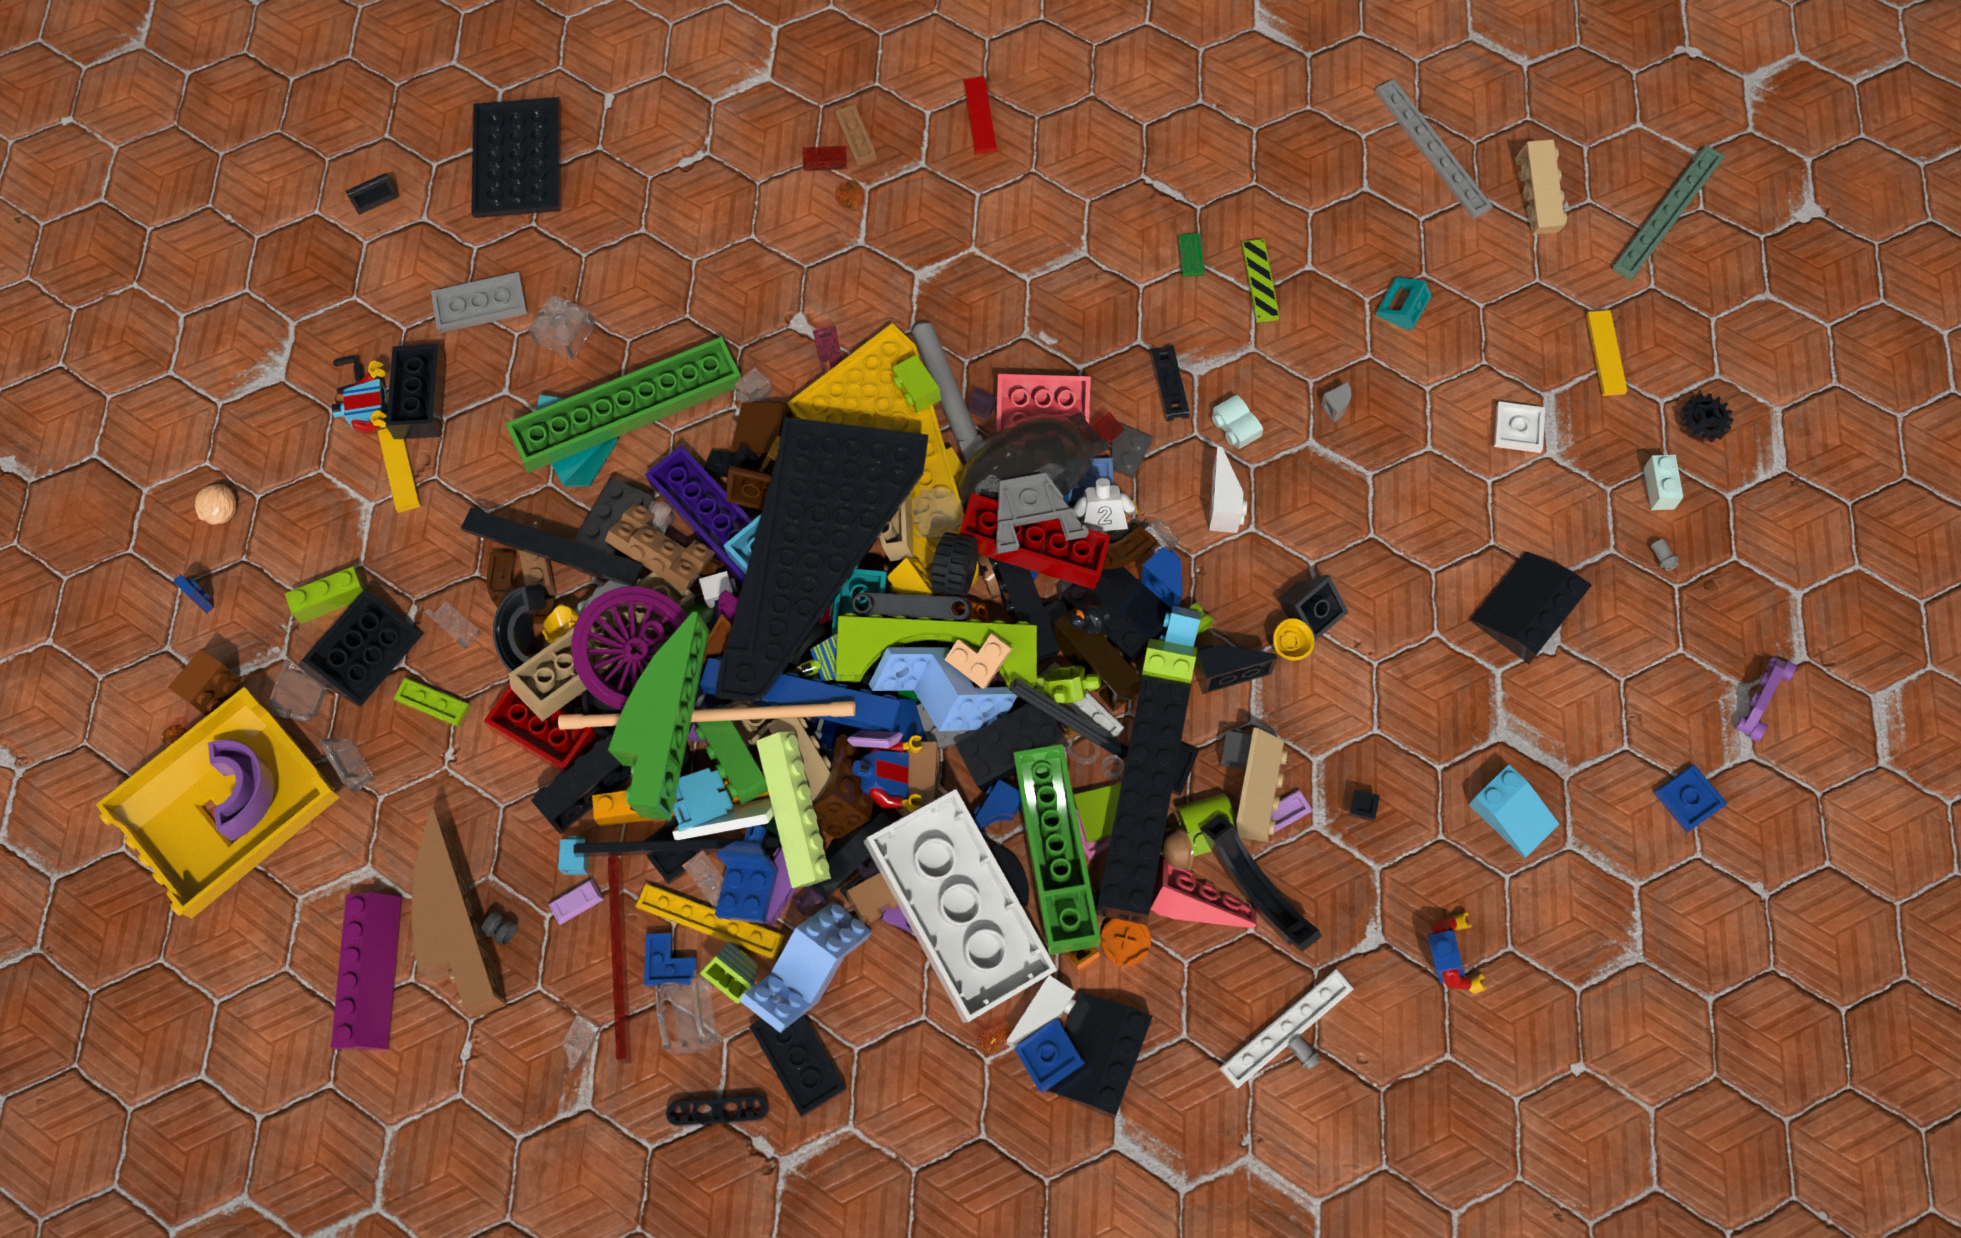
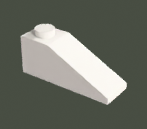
M1049 975L1008 1037L1007 1045L1013 1047L1036 1033L1055 1018L1060 1019L1064 1012L1069 1014L1077 1002L1073 999L1075 991Z

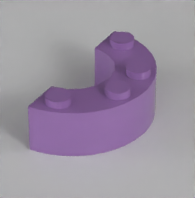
M232 740L212 741L208 743L210 764L223 776L236 775V784L232 794L223 803L214 807L216 829L232 841L247 834L264 817L273 799L274 779L267 764L244 744Z

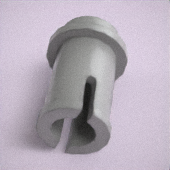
M1664 539L1651 545L1652 550L1661 562L1660 567L1662 569L1670 571L1679 565L1678 557L1673 555Z
M1298 1036L1288 1045V1048L1303 1063L1302 1067H1306L1309 1071L1321 1061L1318 1058L1319 1054H1315L1301 1036Z

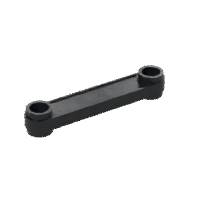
M859 593L855 596L852 603L854 610L862 615L966 619L972 613V604L964 597ZM863 597H866L869 601V607L866 610H863L860 606V601ZM960 601L966 606L963 615H959L955 608L956 604Z

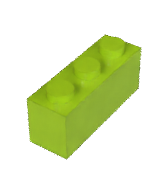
M352 566L287 592L285 596L291 614L303 624L352 604L366 589L362 576Z

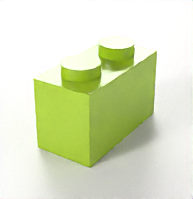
M917 354L892 367L894 377H892L893 384L897 390L901 389L903 391L905 402L909 407L913 406L917 413L941 401L938 385Z

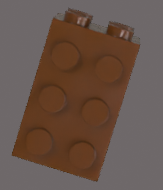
M844 733L836 739L829 783L820 798L813 803V808L817 815L818 828L836 839L870 821L874 801L869 794L862 791L861 776L852 773L854 762L856 760L861 761L863 756L871 752L864 747L852 746L847 740L849 737Z

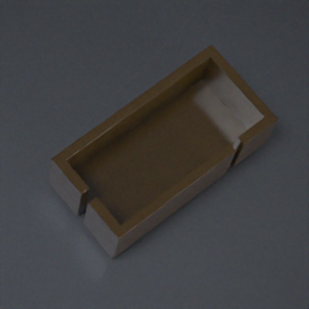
M1076 606L1054 622L1053 633L1060 651L1073 666L1080 665L1084 667L1086 677L1087 674L1100 676L1101 686L1095 692L1105 685L1108 686L1099 696L1114 712L1136 695L1140 674L1134 665H1129L1123 659L1124 656L1120 649L1116 646L1113 647L1108 642V637L1103 630L1098 634H1087L1083 631V628L1076 629L1071 626L1070 617L1077 610H1080Z

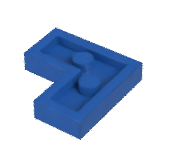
M671 933L646 934L645 987L697 985V958H672L673 935Z

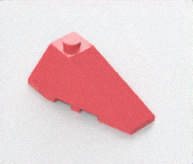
M1163 859L1155 881L1150 910L1160 916H1167L1177 920L1255 928L1257 925L1255 909L1230 894L1223 896L1213 888L1214 884L1206 881L1204 884L1192 877L1194 872L1191 870L1187 872L1184 869L1173 868L1166 859Z

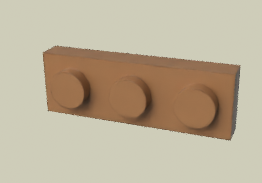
M855 104L835 110L836 119L856 166L876 161V152Z

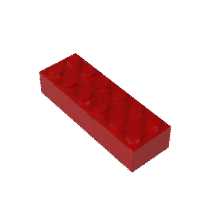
M971 494L959 534L977 539L979 555L1093 590L1095 589L1102 572L1110 535L1088 529L1087 537L1066 541L1060 521L1052 519L1015 526L1014 530L1019 543L1018 550L997 554L998 501L977 494Z

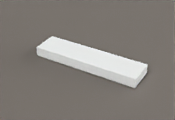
M1054 662L1041 675H1045L1049 670L1060 666ZM1088 692L1081 701L1063 703L1068 710L1113 738H1116L1124 730V727Z

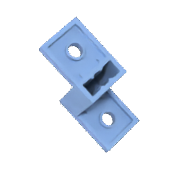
M887 647L869 682L872 691L914 690L938 731L982 730L1005 717L1017 698V695L1010 692L1008 687L974 688L967 676L944 660L950 652L948 647Z
M831 902L795 928L772 972L746 991L741 997L740 1002L781 1033L819 1003L844 957L865 942L872 931L864 923H861L860 920L847 913L842 906Z

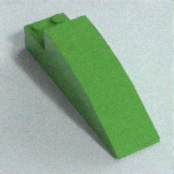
M692 612L647 665L623 708L608 749L622 765L632 766L631 775L633 779L631 786L626 791V801L629 806L644 818L671 821L710 631L698 612Z
M1063 744L1013 752L1039 912L1042 915L1049 955L1100 947L1101 937Z

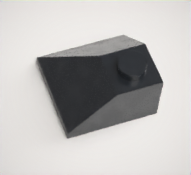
M1329 575L1294 584L1278 598L1289 619L1301 620L1307 624L1313 633L1315 641L1348 613Z

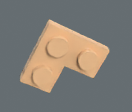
M996 634L989 636L979 652L962 639H958L944 660L982 689H986L1014 648Z

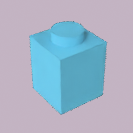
M569 836L568 839H560L559 871L563 875H589L590 857H575L574 844L588 843L586 839H583L581 836Z

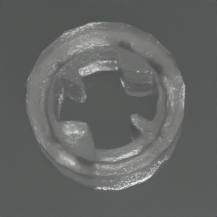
M1116 755L1107 756L1102 762L1103 775L1110 780L1118 779L1122 775L1124 769L1123 760ZM1110 762H1115V766L1119 765L1115 773H1111V769H1106L1109 767Z

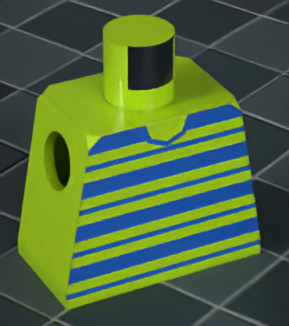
M837 634L810 649L814 659L800 664L805 678L819 673L823 681L835 680Z
M728 942L703 968L700 974L739 1004L743 994L755 985L757 964L747 955L744 948L737 947L733 943Z

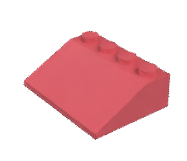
M998 374L996 444L1026 445L1028 441L1061 437L1065 446H1088L1091 376Z

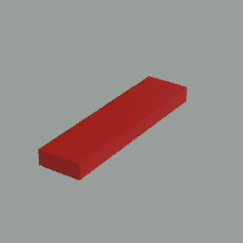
M985 76L964 79V87L975 155L997 152Z

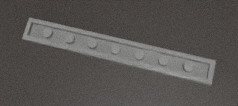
M1395 79L1376 87V95L1470 217L1475 219L1491 211L1493 205Z

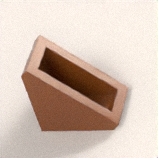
M722 614L708 636L703 664L707 663L708 658L716 659V657H723L732 625Z

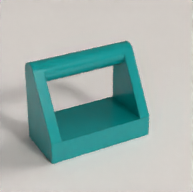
M1396 277L1377 309L1376 315L1401 328L1413 330L1432 296L1426 281ZM1399 288L1410 292L1400 311L1388 309Z

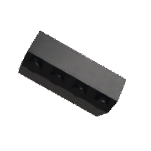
M1525 552L1470 619V622L1530 664L1584 597L1592 584L1572 570Z
M1124 567L1123 570L1121 568L1102 569L1094 590L1072 583L1061 593V599H1063L1068 611H1071L1076 606L1082 611V608L1088 604L1095 606L1102 604L1106 607L1110 615V622L1104 624L1103 631L1108 637V642L1113 647L1116 646L1120 649L1124 656L1123 659L1129 665H1133L1147 651L1149 638L1158 640L1161 635L1167 632L1168 627H1164L1163 624L1166 612L1171 613L1172 610Z
M364 589L301 660L298 667L320 684L361 707L423 634L368 590Z
M1079 991L1075 1000L1077 1002L1070 1013L1065 1030L1085 1064L1046 1090V1092L1115 1119L1153 1016L1132 1007Z

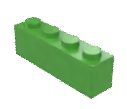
M719 704L711 709H720L724 707L722 706V704ZM732 721L696 722L695 733L700 741L705 740L707 743L705 750L711 760L716 759L718 765L715 767L721 778L726 777L729 784L726 786L732 798L737 797L742 805L768 792L764 776Z

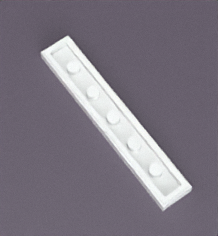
M1337 969L1334 970L1221 1066L1220 1070L1233 1086L1238 1089L1354 988Z

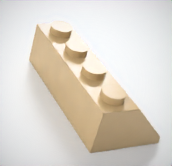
M1253 728L1236 823L1240 838L1268 843L1269 835H1274L1276 820H1272L1273 811L1278 812L1280 797L1276 796L1277 788H1282L1284 773H1280L1281 765H1286L1288 750H1284L1283 740L1259 728Z

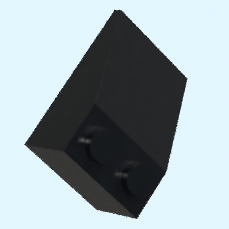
M1207 645L1202 647L1197 652L1194 672L1202 695L1271 675L1277 661V656L1274 653L1224 645L1215 647Z

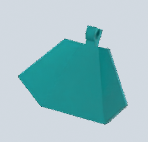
M539 395L537 410L565 399ZM613 438L554 462L551 465L564 487H589L619 441L617 438Z

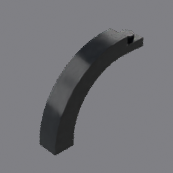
M1219 814L1200 828L1216 859L1240 893L1256 910L1259 916L1289 946L1293 944L1303 952L1322 937L1319 929L1298 913L1265 877L1245 848L1233 824Z

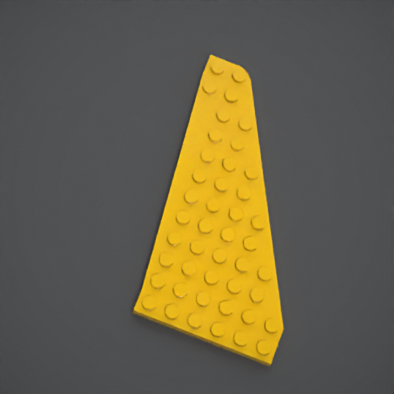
M891 323L786 404L798 419L928 435L924 474L911 491L914 558L912 559L919 560L931 576L932 563L939 540L946 532L959 534L965 515L933 405L917 413L913 406L909 407L905 402L903 391L901 389L897 390L893 384L892 377H894L892 367L916 354L918 357L919 355L916 345ZM978 560L971 587L976 583L979 577Z

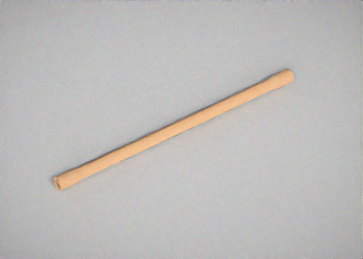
M841 701L825 704L693 710L691 722L855 716L856 706L855 701ZM621 713L559 715L558 725L560 730L616 726Z

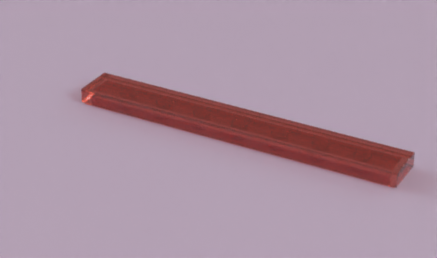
M609 856L608 878L616 1059L624 1064L631 1063L623 866L618 856Z

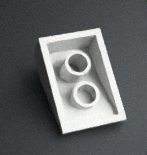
M1217 447L1213 465L1209 531L1237 533L1239 525L1244 524L1247 501H1243V490L1223 448Z

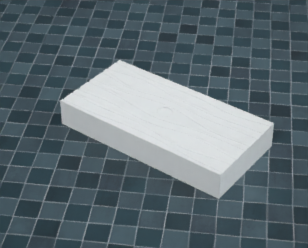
M956 789L865 839L864 843L963 1023L970 1022L1057 971Z

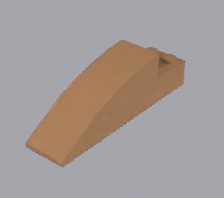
M434 809L430 810L414 867L411 922L418 971L433 982L449 976L452 983L457 985L459 992L455 995L460 1008L464 1007L467 1012L480 1017L507 1006L485 936L481 933V923L448 822Z

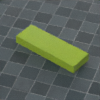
M404 678L393 698L401 704L457 727H460L470 708V705L466 702L408 678Z

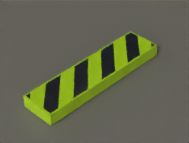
M1265 239L1242 241L1243 256L1256 323L1279 320V311Z

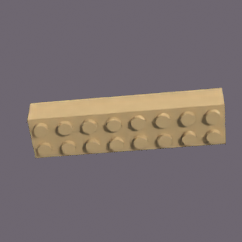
M654 572L635 585V587L648 588L664 594L678 604L682 610L695 606V595L689 589L684 592ZM618 606L616 609L629 635L628 606ZM634 606L635 638L646 612V608ZM611 611L603 612L600 617L622 637ZM651 611L647 622H660L662 617ZM594 621L590 632L617 642L605 629ZM667 622L662 624L664 633L666 632L665 628L669 625ZM574 628L509 673L511 689L541 721H544L587 689L580 680L572 659L571 643ZM646 628V636L649 639H656V632L651 628ZM589 637L587 639V649H616ZM636 647L632 648L631 654H636L638 649ZM588 655V659L594 666L619 655ZM622 659L596 670L601 674L609 668L616 667Z

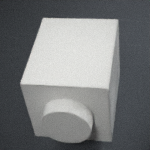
M727 571L699 579L704 600L709 609L716 607L719 595L723 591L727 590L733 596L735 592H738L734 578L729 579Z

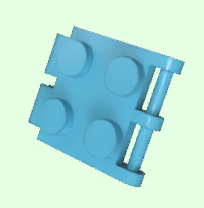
M707 768L679 778L675 798L677 802L674 803L673 807L679 823L677 826L679 832L727 815L728 810L733 808L727 790L718 792L725 787L718 770L710 772V769Z

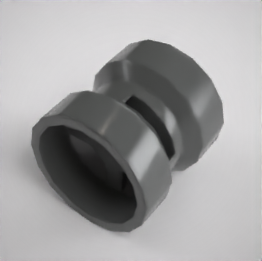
M497 911L492 912L481 927L482 934L487 937L492 936L495 938V942L501 946H505L513 938L517 930V924L504 920L503 915Z

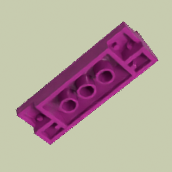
M373 892L346 895L331 1048L334 1050H389L402 897Z

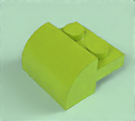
M1224 793L1176 806L1181 828L1185 830L1190 839L1194 856L1212 851L1200 828L1217 815H1222L1234 825L1237 831L1234 821L1236 818L1232 806Z

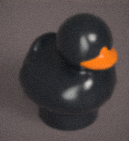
M1088 604L1082 608V611L1077 610L1070 617L1071 626L1076 629L1083 628V631L1087 634L1100 633L1104 628V624L1110 622L1109 612L1102 604L1098 606Z

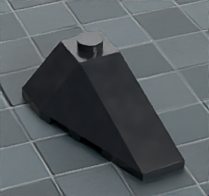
M873 804L870 821L838 839L835 838L825 853L831 879L810 885L822 901L826 900L873 861L864 843L865 839L893 824L876 805Z

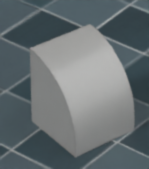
M1347 382L1325 393L1321 406L1333 423L1341 419L1347 411L1351 399L1349 383Z

